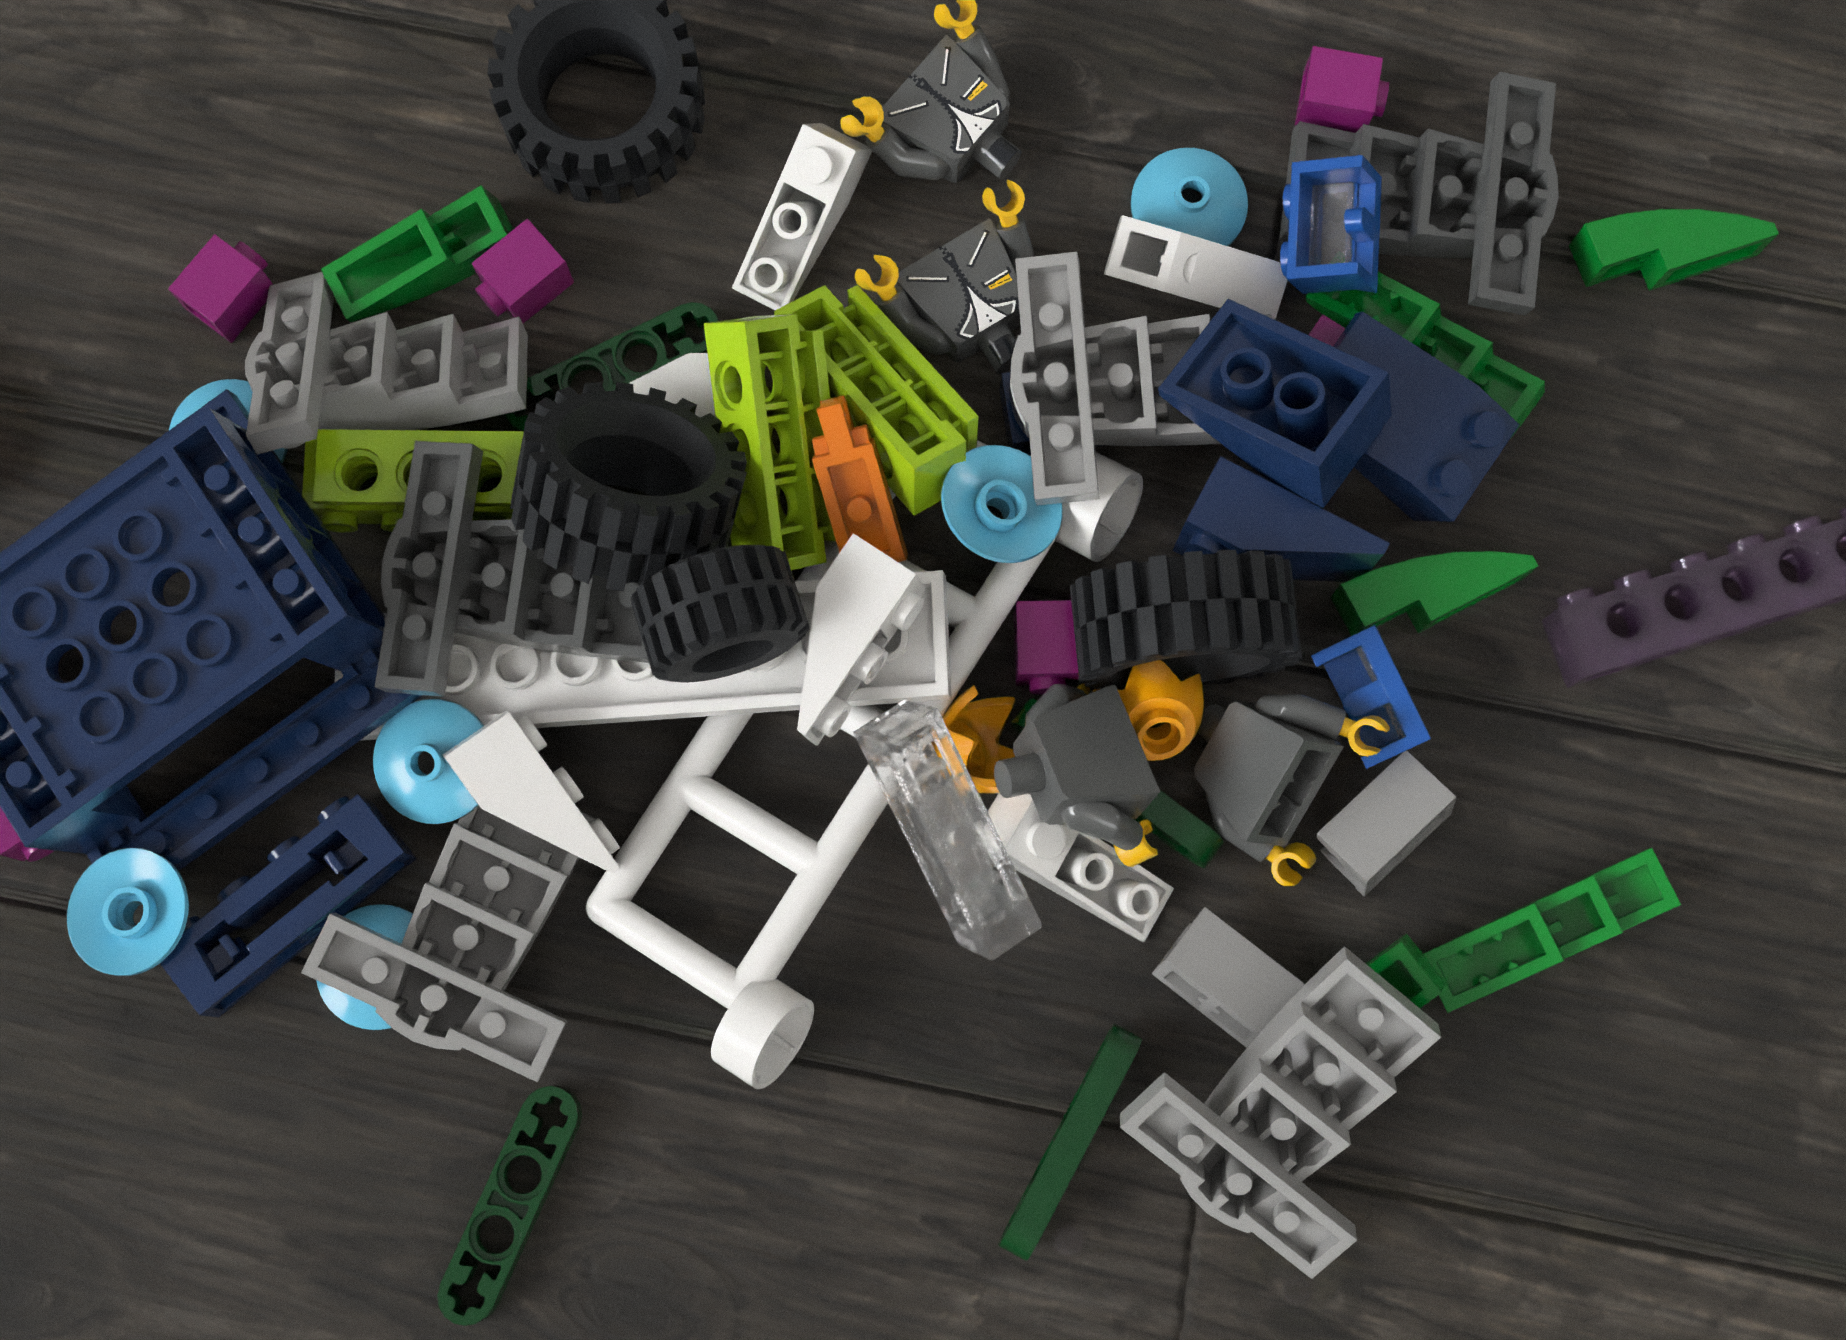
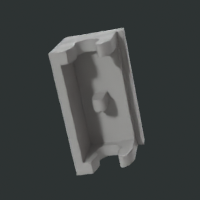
M1406 750L1317 833L1316 838L1324 845L1321 849L1323 855L1365 897L1452 814L1456 796Z
M1206 907L1199 912L1192 923H1189L1151 973L1246 1048L1285 1004L1305 985Z

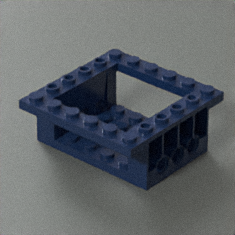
M227 389L0 552V807L25 847L87 854L92 864L108 853L126 848H138L161 855L179 871L422 696L384 692L375 688L386 617L315 511L309 506L274 450L256 454L246 437L249 413L237 395ZM185 572L190 582L189 593L180 604L169 606L163 595L165 583L172 575ZM131 610L137 621L136 631L129 641L117 645L111 636L112 622L121 612ZM78 648L83 656V669L75 680L65 683L58 672L59 661L68 650ZM303 657L341 671L343 674L342 678L149 817H146L126 786Z

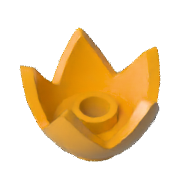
M1162 660L1133 666L1125 689L1118 690L1147 760L1156 761L1171 758L1182 752L1190 744L1201 725L1204 709L1201 676L1196 674L1181 681ZM1165 722L1160 727L1150 728L1154 724Z
M973 685L951 703L938 723L934 739L930 744V757L936 772L947 783L955 784L957 787L975 793L995 794L999 793L994 778L996 762L1015 757L1012 748L999 743V738L1015 704V698L996 697L970 702L979 694L975 685Z

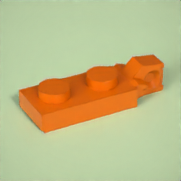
M845 395L820 401L821 405L816 410L824 435L813 437L812 439L815 452L812 462L839 553L854 533L895 561H905L908 552L875 438H871L867 424L854 427Z

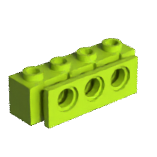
M824 285L775 310L774 315L797 314L799 330H823L830 397L834 398L845 395L854 427L868 425L871 438H875L888 487L914 516L940 502L943 482L951 466L966 461V452L977 448L979 416L858 285L848 289V306L845 308Z
M797 314L752 316L704 323L715 417L722 421L719 433L732 431L739 440L737 451L745 452L747 460L745 468L747 474L731 532L732 546L764 545L780 548L781 551L786 553L791 570L827 563L824 540L836 541L812 462V457L815 453L812 439L813 437L824 435L816 409L820 407V401L831 398L823 330H799ZM766 365L771 372L773 380L771 393L765 381ZM773 427L776 429L780 439L779 454L776 452L772 441ZM781 489L783 490L788 503L787 516L783 512L780 504Z
M318 429L317 439L305 442L302 495L309 506L315 511L327 531L354 532L358 530V524H381L383 530L392 532L398 520L403 517L415 441L474 444L483 451L472 521L509 520L512 518L513 509H510L524 431ZM377 476V480L370 488L360 491L362 484L366 480ZM491 478H501L496 488L489 492H480L481 487L486 481Z

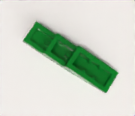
M1339 252L1330 264L1345 263L1346 255ZM1378 272L1377 293L1345 290L1308 293L1306 295V302L1344 328L1347 327L1357 312L1366 313L1480 386L1520 424L1514 434L1545 393V381L1494 355L1493 342L1441 316L1440 303Z
M1652 847L1437 946L1423 953V955L1446 983L1439 997L1447 1013L1554 966L1564 961L1565 958L1617 936L1626 929L1680 906L1681 903Z

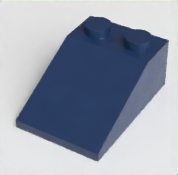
M1231 299L1226 300L1158 388L1160 397L1270 482L1322 508L1326 506L1392 416L1389 372Z
M1357 312L1333 347L1389 372L1392 416L1354 467L1413 521L1454 522L1520 424L1480 386L1366 313Z
M1220 456L1191 510L1172 551L1184 556V552L1202 551L1203 554H1215L1219 550H1236L1237 554H1243L1251 550L1262 551L1264 556L1277 554L1283 556V560L1288 559L1291 562L1293 580L1347 582L1368 573L1385 554L1390 543Z

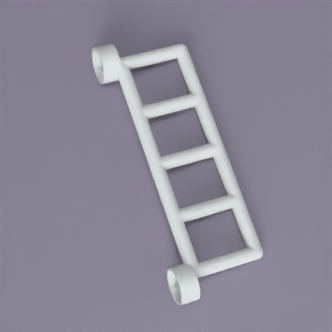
M977 440V448L981 446H987L986 444ZM1096 452L1100 499L1062 503L1063 512L1059 532L1042 553L1023 562H997L975 597L946 582L948 625L955 628L949 637L952 699L907 702L898 718L875 705L851 706L850 714L840 729L877 751L818 842L712 779L715 771L753 713L707 716L615 856L614 860L620 869L613 874L608 871L604 873L586 902V912L595 924L728 1009L717 1028L712 1042L711 1057L714 1062L755 1089H763L770 1085L789 1066L809 1032L814 1016V1004L805 996L776 979L1054 541L1094 562H1099L1106 558L1123 538L1137 511L1143 490V478L1139 473ZM889 488L890 494H891V497H892V500H893L896 495H895L894 492ZM824 540L827 563L805 567L796 581L821 580L839 554L836 541ZM908 560L898 562L912 572L926 571ZM690 810H693L797 874L738 968L730 965L631 902Z

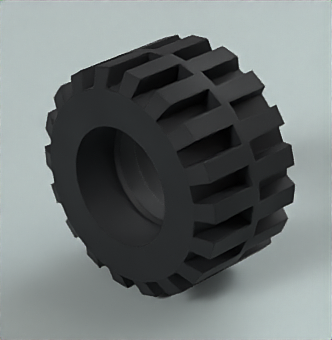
M737 545L714 549L685 558L665 567L648 578L636 588V591L630 598L652 674L655 675V678L664 681L681 683L701 682L752 669L787 652L802 640L806 632L809 631V624L787 555L780 548L774 546Z

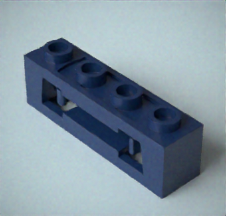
M359 794L351 800L348 796H344L334 801L317 817V820L320 822L317 827L302 839L299 836H293L279 844L267 857L270 864L251 879L249 876H243L226 886L216 898L220 904L201 919L198 916L187 919L180 941L170 955L160 964L199 1015L219 1018L319 937L329 914L337 913L341 916L348 914L417 859L373 802ZM327 864L336 875L342 873L345 876L337 885L328 880L247 946L240 937L230 938L229 934L237 928L246 930L324 869Z

